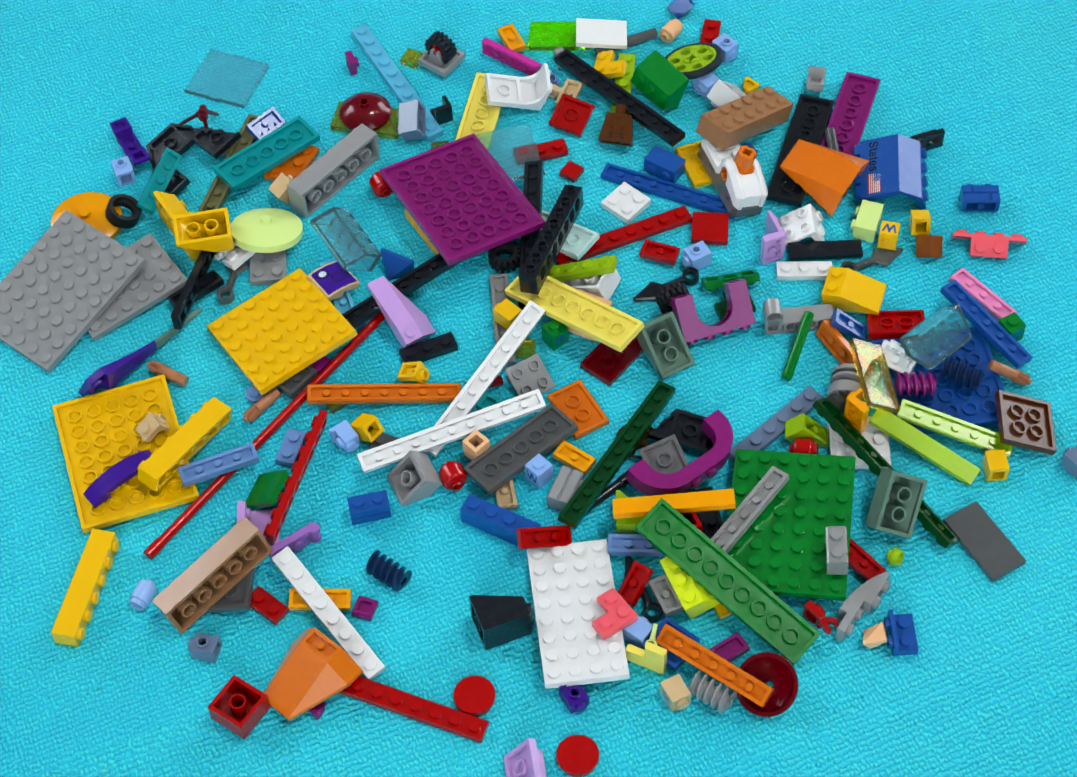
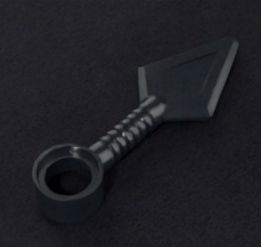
M688 267L684 269L681 277L667 283L660 284L651 281L633 300H656L657 292H661L660 289L662 287L665 289L667 284L671 286L672 282L675 285L677 282L685 283L688 286L696 285L699 282V272L694 267ZM694 274L696 277L694 279H688L686 275Z
M630 556L625 558V578L634 562ZM645 587L641 594L645 604L643 614L650 623H656L662 618V607L660 604L652 602ZM656 609L659 613L656 616H650L647 614V611Z

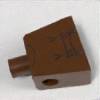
M616 104L615 113L607 112L599 135L600 143L633 147L632 115L626 114V105Z

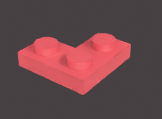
M614 588L597 597V603L606 613L592 621V627L603 640L608 639L638 620V614Z

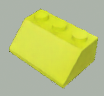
M667 557L660 560L684 610L691 619L720 604Z

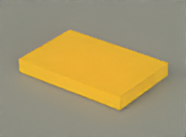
M702 141L675 148L676 155L686 159L685 172L694 189L713 184L698 156Z

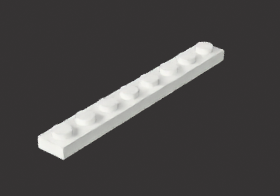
M287 546L273 556L272 561L338 644L363 670L362 674L366 679L372 680L386 670L384 664L292 550Z

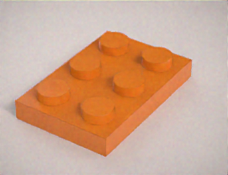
M311 145L263 174L264 179L274 182L281 172L287 176L291 174L296 178L304 169L313 164L320 153L319 148Z

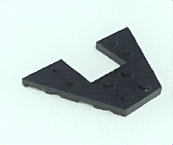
M171 123L148 143L146 148L154 171L167 147L179 155H183L191 146L196 144L212 157L218 159L242 136L238 131L230 133L224 132L222 129L213 130L206 127L198 129L192 128L190 125L181 126ZM175 170L165 193L179 194L190 184L189 179L178 170Z

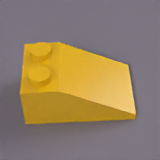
M227 207L172 216L176 246L178 248L210 252L234 249Z
M830 266L821 293L822 303L833 305L835 310L838 308L841 311L879 315L887 284L849 268Z

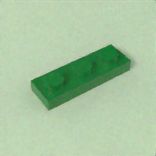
M753 269L701 278V283L705 290L717 291L723 287V283L740 278L746 279L747 285H753L755 282L760 281V276Z

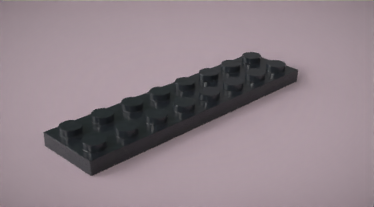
M800 94L766 200L797 207L802 206L806 193L798 183L796 184L780 169V165L799 139L821 146L825 129L833 110V100Z

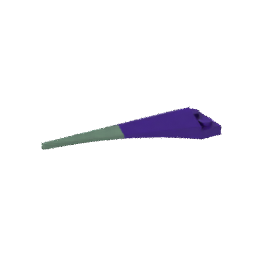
M197 308L186 318L183 327L200 314L202 310ZM173 327L137 351L100 367L84 381L78 393L84 397L88 393L92 395L98 388L111 389L180 330Z

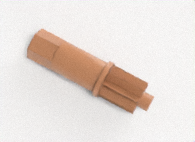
M156 360L147 363L149 371L157 375L164 374L166 379L182 387L186 386L189 381L188 376Z
M991 360L988 364V370L1006 377L1012 382L1022 386L1030 385L1032 382L1028 374L1018 369L1011 368L995 360Z
M276 388L271 389L243 413V421L245 423L247 421H254L264 410L281 397V393Z

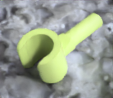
M653 623L651 636L645 642V646L647 642L657 645L655 637L658 624Z

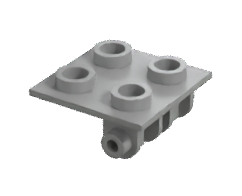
M538 353L505 369L507 374L506 380L508 383H512L518 396L539 389L542 394L556 387Z

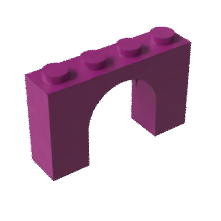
M740 278L723 283L727 300V312L720 322L713 325H706L699 319L692 294L686 293L670 298L674 316L687 345L695 344L698 342L697 339L701 338L705 340L713 339L715 334L722 333V335L733 333V329L736 328L740 330L751 328V324L756 323L746 279Z

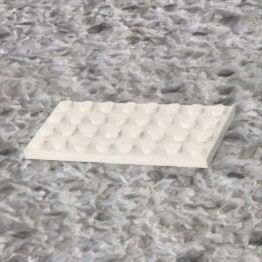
M607 539L576 542L567 546L526 549L545 689L558 688L561 685L575 686L629 679L622 630L603 640L592 627V621L606 613L597 603V597L612 588L615 589Z

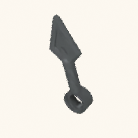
M874 249L871 258L858 263L844 261L840 267L851 268L857 271L873 264L888 266L903 252V249Z
M248 261L244 262L235 271L225 266L231 274L226 286L221 287L217 291V297L221 304L226 305L234 301L233 286L238 274L248 269ZM230 293L228 297H222V295Z

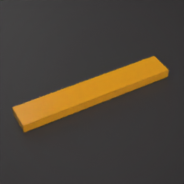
M734 489L612 499L614 519L646 516L661 498L679 513L736 509Z

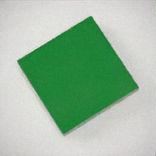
M286 470L260 474L246 500L247 508L252 510L274 506L289 473Z

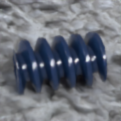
M947 356L940 372V378L943 379L947 375L949 382L955 378V384H959L962 381V387L965 388L969 384V389L973 390L980 385L985 369L978 373L977 366L971 370L970 363L963 367V360L956 364L955 357L948 361Z
M376 550L367 562V574L373 575L375 579H379L381 583H385L389 588L392 587V590L400 591L411 579L412 571L409 570L405 573L406 567L402 566L399 569L400 564L398 562L393 564V559L391 558L386 561L387 555L383 554L380 556L381 552Z

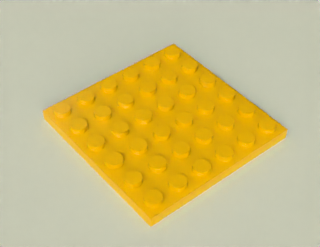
M301 268L206 325L208 331L261 395L357 336V332L327 297L307 279V275Z

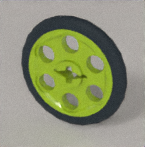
M694 43L673 50L665 58L691 80L705 76L717 69L723 61L724 53L717 45Z

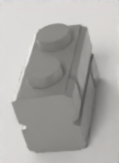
M561 466L547 495V506L562 511L584 482V473Z
M845 526L825 527L827 574L846 575L848 574L847 529Z

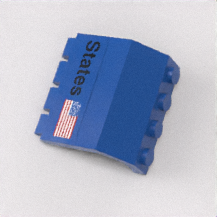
M895 134L860 141L859 145L853 147L854 156L870 161L862 174L858 175L854 180L855 200L873 201L902 195L915 199L919 210L926 209V201H929L926 190L928 179L925 176V173L928 172L927 163L925 162L927 151L926 148L922 147L920 141Z

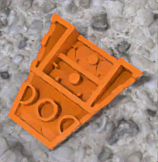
M799 139L780 165V169L796 184L798 183L803 188V191L807 195L809 194L832 217L840 206L846 191L855 178L862 174L870 161Z

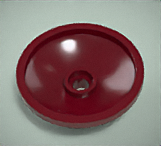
M373 92L356 93L342 103L339 110L340 120L350 130L357 128L360 124H364L375 131L389 121L391 106L388 100L380 94Z
M762 652L752 655L740 666L742 670L766 684L771 681L773 683L772 688H774L764 707L757 705L737 692L740 703L749 712L762 717H773L782 714L792 706L798 694L799 681L794 667L787 659L775 653Z

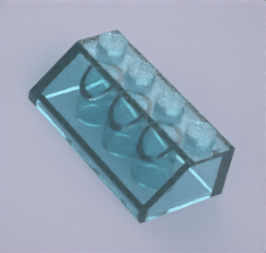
M332 207L311 219L310 224L343 270L373 271L382 255L377 250L376 245L369 239L368 234L360 227L359 222L352 216L349 209L345 207Z
M955 304L941 307L899 339L906 356L926 369L932 370L943 362L947 356L949 357L969 342L973 336L960 305Z

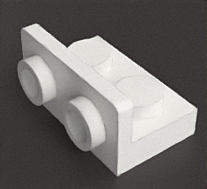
M891 339L890 342L884 340L874 361L894 371H899L902 375L904 371H907L910 377L914 367L921 360L918 352L911 348L906 350L900 347L901 344Z

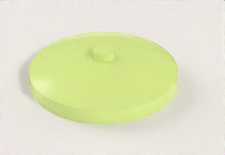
M278 208L253 209L240 214L231 223L233 242L244 250L256 253H274L289 249L296 245L303 236L301 219L289 211Z

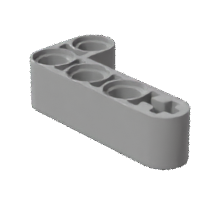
M767 299L763 303L762 311L765 332L770 335L798 332L805 311L814 314L809 331L818 330L823 320L831 322L835 308L831 304L781 308L779 299Z

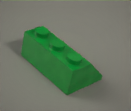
M656 50L636 67L631 82L662 111L678 108L689 79Z

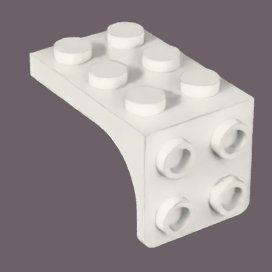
M543 63L537 73L526 77L486 73L484 78L488 105L540 111L543 105L546 104L547 97L552 93L553 85L550 83L551 72L548 69V64Z

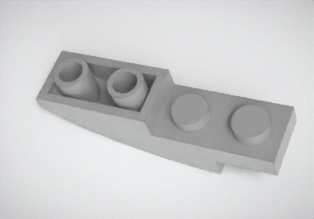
M884 572L867 580L844 601L839 608L837 619L841 620V623L837 627L836 639L843 642L846 636L850 637L855 628V625H853L855 621H860L864 612L870 614L873 608H878L882 599L880 597L881 594H886L891 585V582H889L890 573Z

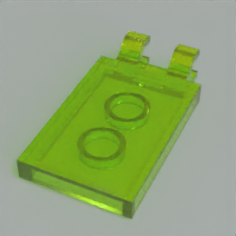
M531 22L527 45L528 51H554V49L559 47L569 51L578 50L579 47H576V22ZM581 47L584 50H591L590 47Z

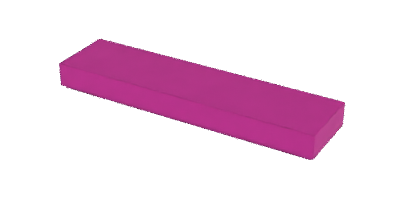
M486 37L482 40V51L484 54L531 76L541 68V63Z

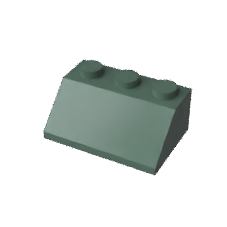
M882 467L865 525L911 539L928 480Z

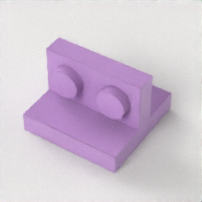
M528 738L503 756L506 777H547L543 751L537 749L536 739Z

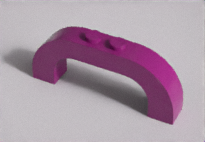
M719 409L704 418L701 430L711 439L713 448L681 470L672 474L659 473L642 459L628 468L626 480L636 490L647 496L686 493L692 488H698L704 480L713 478L729 458L733 443V431L728 419Z

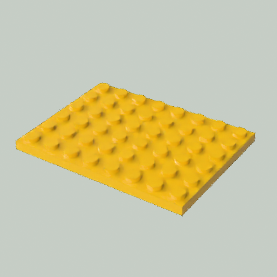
M164 374L52 406L83 533L92 531V528L101 529L193 502L199 497L196 483L184 487L179 472H176L157 492L139 481L137 474L110 493L111 498L96 508L83 495L86 489L110 467L138 452L149 450L152 453L156 448H160L167 437H171L176 432L179 424ZM149 412L157 415L162 414L168 420L167 424L171 429L169 431L161 429L150 443L145 442L135 428Z

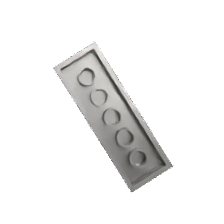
M360 124L323 156L316 159L312 165L304 169L295 179H292L287 184L291 209L307 219L380 158L377 133L364 124Z

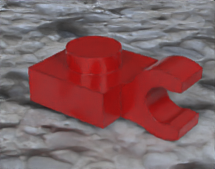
M811 600L804 605L803 616L817 628L821 627L826 634H831L832 629L828 627L829 624L836 628L838 627L839 621L834 617H826V613L820 605L814 604Z

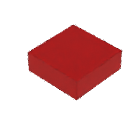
M569 160L560 170V176L575 183L583 174L584 167Z

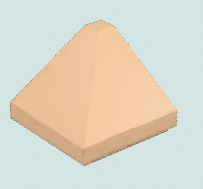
M883 622L864 630L863 645L867 648L872 649L888 642Z

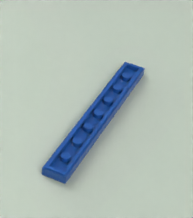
M610 163L606 164L601 173V179L619 185L626 182L639 191L710 213H728L719 196ZM729 214V218L734 220L735 217Z

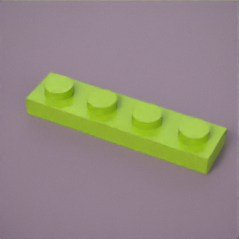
M615 255L553 265L548 276L560 282L610 274L615 272L618 259Z

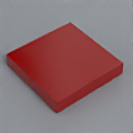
M562 94L549 121V126L581 137L595 106Z
M693 212L691 244L703 240L705 244L728 245L729 213Z

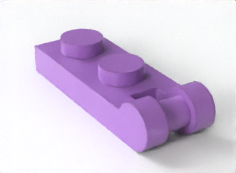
M312 522L271 546L273 549L269 554L271 562L274 564L272 557L287 546L295 553L304 549L311 542H320L322 536L319 524Z

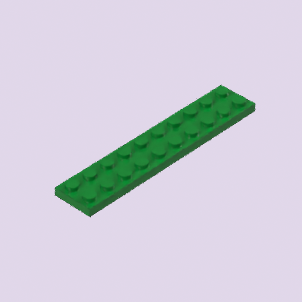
M663 498L658 501L635 527V530L793 666L821 634Z

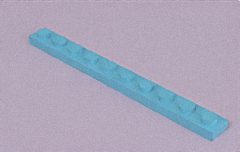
M364 24L352 29L351 35L399 102L403 103L418 99L424 105L368 26ZM426 108L425 138L429 142L444 134L440 125Z

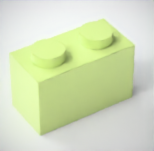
M862 200L861 206H857L855 211L857 218L853 219L850 230H853L852 238L874 242L882 218L884 204Z

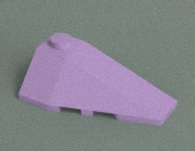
M384 276L367 284L368 289L402 348L411 346L436 332L428 317Z

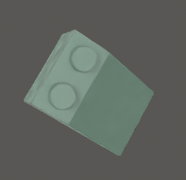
M673 311L659 315L644 323V328L636 337L661 379L695 364Z

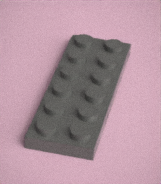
M551 403L464 466L463 469L467 476L488 495H491L525 470V464L538 453L544 456L563 442V440L578 431V425Z

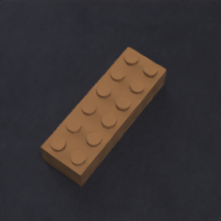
M766 86L701 114L696 133L723 151L787 122L793 103L775 92L773 88Z
M244 517L181 575L175 578L152 602L164 617L183 634L212 605L216 604L224 594L228 593L235 584L239 583L263 561L273 549L260 530Z

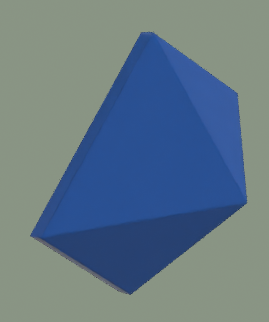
M381 248L382 263L388 281L401 278L415 269L414 260Z

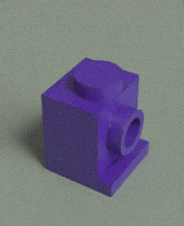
M582 685L559 686V695L571 714L582 712L588 707L589 696Z

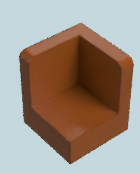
M917 235L916 257L942 258L943 236Z

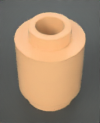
M678 19L669 20L659 31L661 40L671 43L682 32L683 25Z

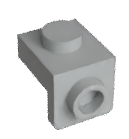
M809 66L806 89H809L811 92L823 91L826 68Z

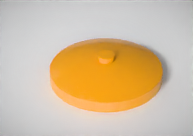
M84 192L69 197L55 209L51 217L52 226L67 210L113 240L122 229L111 224L106 218L105 210L111 196L99 192ZM120 206L113 207L118 214L123 216Z

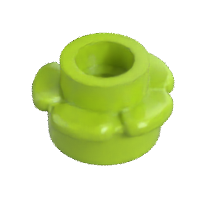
M899 547L890 549L887 554V561L890 562L891 566L901 565L904 551L900 550Z

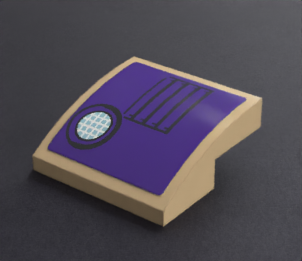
M340 260L323 265L307 275V279L329 301L341 298L344 291L359 288L360 281Z

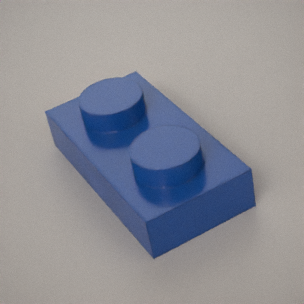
M838 308L833 311L831 326L859 344L865 341L867 332L865 325Z

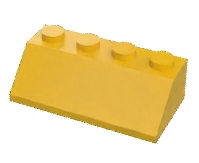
M154 191L153 195L159 216L175 237L172 216L188 214L191 211L187 212L183 200L179 201L176 195ZM183 248L192 261L198 258L201 251Z

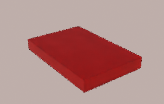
M923 310L880 311L879 315L866 314L869 339L927 338Z

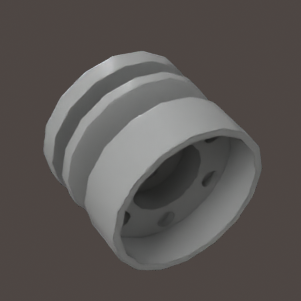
M843 363L833 368L826 398L840 412L844 413L847 395L861 388L863 390L862 401L867 404L872 381L871 373L866 368L857 364Z

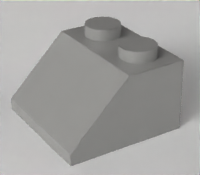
M411 450L387 475L401 506H406L431 496L442 484L428 455Z

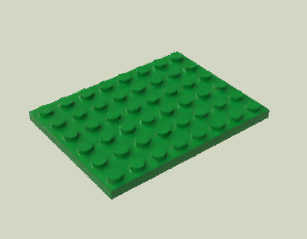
M736 449L732 481L736 508L772 466L787 473L790 480L728 552V555L776 596L845 601L848 574H827L825 527H846L849 561L856 457ZM729 509V517L736 509Z

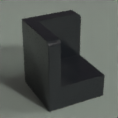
M445 95L442 96L443 105L430 110V113L439 125L453 120L452 106Z

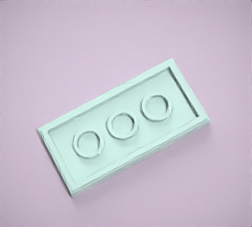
M542 210V218L546 222L550 213ZM574 223L560 252L579 261L600 238L599 233Z

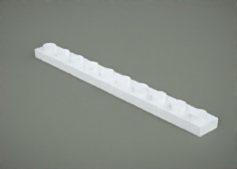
M531 300L528 302L434 426L471 412L543 317L546 310ZM445 445L426 452L436 458Z
M536 389L358 453L357 458L365 474L401 461L410 450L421 453L468 437L476 429L481 432L545 409L546 404L540 390Z

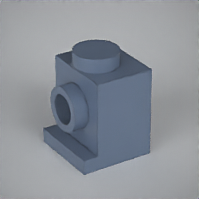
M196 632L195 638L191 637L188 642V649L192 658L216 663L223 646L220 635L212 636Z

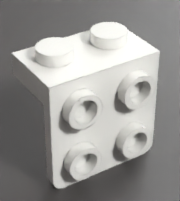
M808 204L779 218V225L781 229L785 230L787 235L785 246L788 243H795L809 236L815 242L825 241L824 235L826 233L821 222L823 221L821 212L817 211L811 204Z

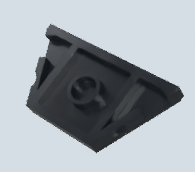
M675 409L670 414V417L665 418L660 423L659 427L654 431H650L648 439L659 441L675 434L682 449L702 455L713 448L711 439L701 430L703 420L706 417L680 409Z

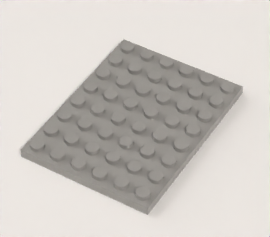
M66 210L0 282V340L50 373L146 265V260Z

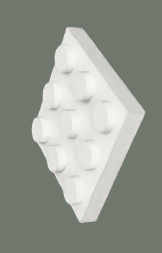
M868 416L866 429L861 435L891 466L889 436L869 424L872 416ZM828 423L830 455L856 457L855 469H869V466L857 457L855 451L843 442L842 437L832 430Z

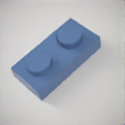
M288 428L275 458L276 464L288 467L293 466L294 461H297L299 458L300 447L304 446L306 432Z

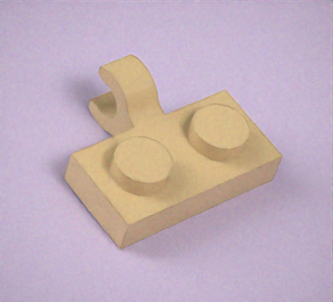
M567 78L563 87L552 84V93L548 96L550 98H557L555 101L556 107L562 94L577 99L583 88V83Z

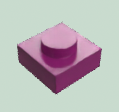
M352 51L345 52L346 63L351 76L358 74V58L353 56Z

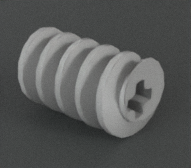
M701 670L698 671L689 686L691 696L696 694V699H703V703L706 705L710 703V707L713 709L717 708L719 713L728 710L734 702L737 692L735 691L729 695L730 687L723 691V683L720 682L715 686V678L708 682L709 675L705 674L701 678Z

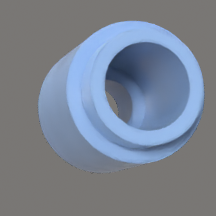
M149 579L140 580L130 596L129 604L133 608L143 611L149 606L157 592L156 584Z

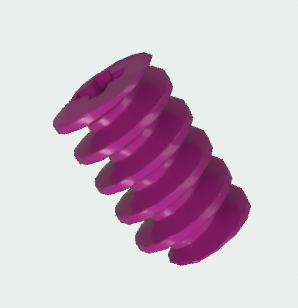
M896 371L895 391L898 390L900 396H902L904 390H906L908 396H910L912 391H914L915 396H918L919 391H922L923 396H926L927 391H930L931 397L934 396L937 384L936 372L933 377L931 372H927L926 376H924L923 372H919L917 377L916 373L912 371L909 377L908 372L904 371L901 377L900 372Z

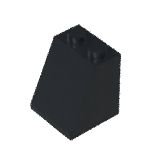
M469 596L471 617L485 650L532 634V625H534L532 615L534 613L530 603L526 604L523 596Z

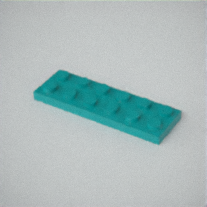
M298 116L213 167V170L235 192L318 142L320 135Z

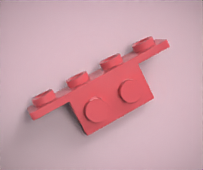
M956 230V232L951 234L952 239L970 240L969 256L1007 259L1009 243L1026 244L1028 239L1023 238L1021 234H1012V237L1004 236V233L986 235L984 231H975V234L967 233V230Z

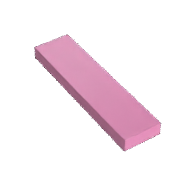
M961 268L950 276V282L956 280L997 321L1013 312L1018 313L966 269Z

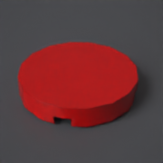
M468 676L457 683L454 689V703L459 711L472 716H481L486 714L494 705L495 689L492 683L484 677Z
M572 735L560 742L557 748L556 760L559 768L566 772L567 775L583 777L589 775L599 763V750L591 738L584 735Z

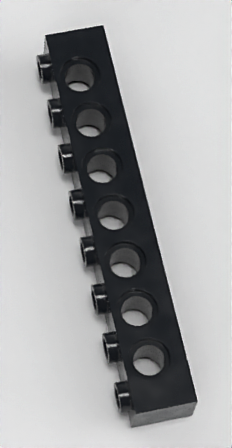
M574 185L564 186L518 274L520 292L539 294L584 205L582 187Z

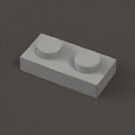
M666 574L648 581L651 592L657 603L662 607L664 617L684 611Z

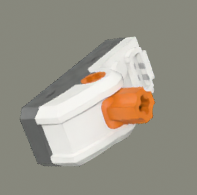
M703 139L698 156L728 213L735 218L760 214L766 201L768 190L760 163L755 158L757 154L755 149L749 148L747 145L740 146L738 143L722 151L708 140Z

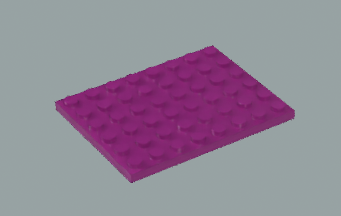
M474 133L380 169L381 177L449 266L543 228L545 224L544 219Z

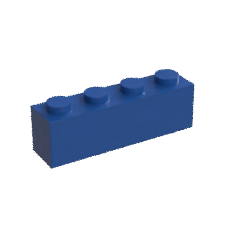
M469 494L460 508L462 522L518 546L516 529L541 527V524L472 494Z

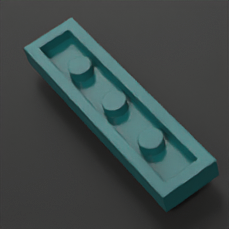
M168 147L164 150L136 204L137 207L150 215L154 213L157 206L153 192H165L182 158L181 155Z

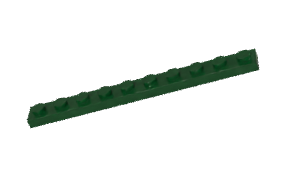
M662 381L656 383L558 515V521L574 529L577 528L673 397L676 388Z
M828 398L818 399L814 402L812 406L817 410L818 415L823 417L829 423L831 429L842 437L843 442L855 451L857 457L869 466L871 472L879 477L882 467L894 470ZM922 500L917 519L922 523L923 528L930 532L936 538L937 543L945 549L956 545L960 539Z

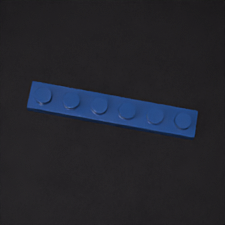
M956 280L941 288L940 292L1016 369L1031 361L1032 356Z

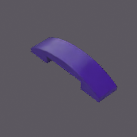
M126 117L109 123L122 150L134 166L151 160L146 149L142 147L133 133Z
M149 450L141 451L119 461L101 474L86 489L83 495L94 508L98 507L111 498L110 493L138 474L139 464L143 460L146 461L151 456V452Z

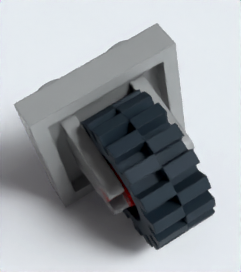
M437 31L425 41V49L427 51L418 59V64L446 78L466 56L464 52L455 47V43H452L453 40L449 39L447 34L444 35L443 32Z

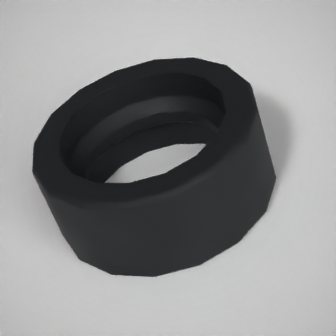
M117 194L109 199L105 215L114 226L128 229L137 224L142 209L136 206L138 201L132 196ZM113 207H126L133 213V216H122Z

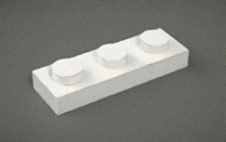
M832 261L776 262L777 281L826 280L829 268L832 266Z

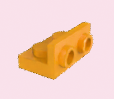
M861 388L847 395L844 416L860 433H863L866 429L869 408L862 401L863 390Z

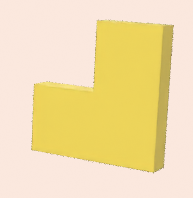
M647 642L645 650L631 644L627 645L625 651L628 661L664 675L667 668V649Z

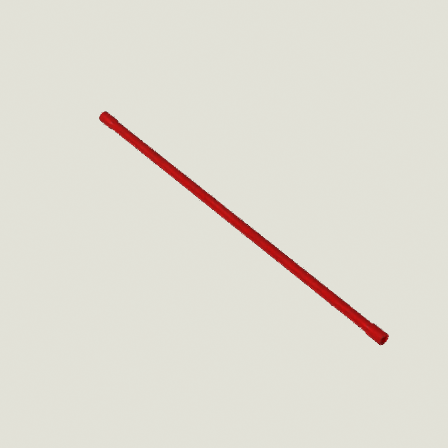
M381 312L374 316L357 336L308 385L322 384L385 320L383 313ZM307 386L252 441L256 451L307 400ZM239 469L219 475L144 550V554L153 560L173 536Z

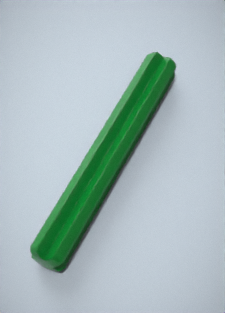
M804 312L782 374V379L791 381L814 317L812 312Z

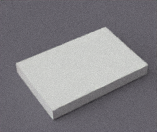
M576 18V47L627 49V21Z

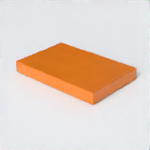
M581 380L547 395L550 404L555 405L578 425V431L572 434L575 440L609 424V419Z

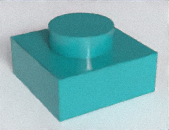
M486 392L476 404V410H481L503 401Z

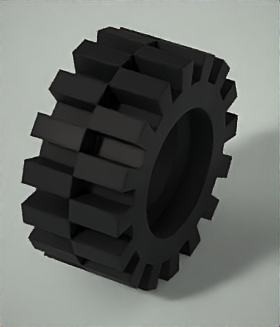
M509 241L488 251V258L491 268H495L496 272L501 270L502 274H504V271L510 273L511 269L514 272L516 267H520V246H517L515 241L513 243ZM501 254L511 255V257L507 259H502L498 256Z
M672 282L671 286L667 284L665 289L662 287L660 289L661 292H657L655 299L662 314L673 311L670 302L671 297L689 293L683 283L677 282L675 285Z

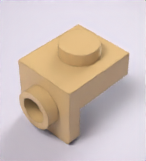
M149 412L135 429L145 442L150 443L161 429L169 431L171 428L167 424L168 420L162 414L157 415Z

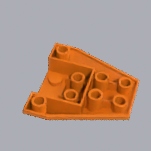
M315 627L307 628L291 644L264 694L268 696L270 706L291 721L349 687L363 673V670L343 648Z

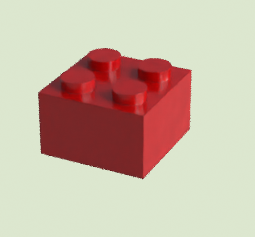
M233 675L209 704L208 710L213 720L245 739L271 706L266 694Z

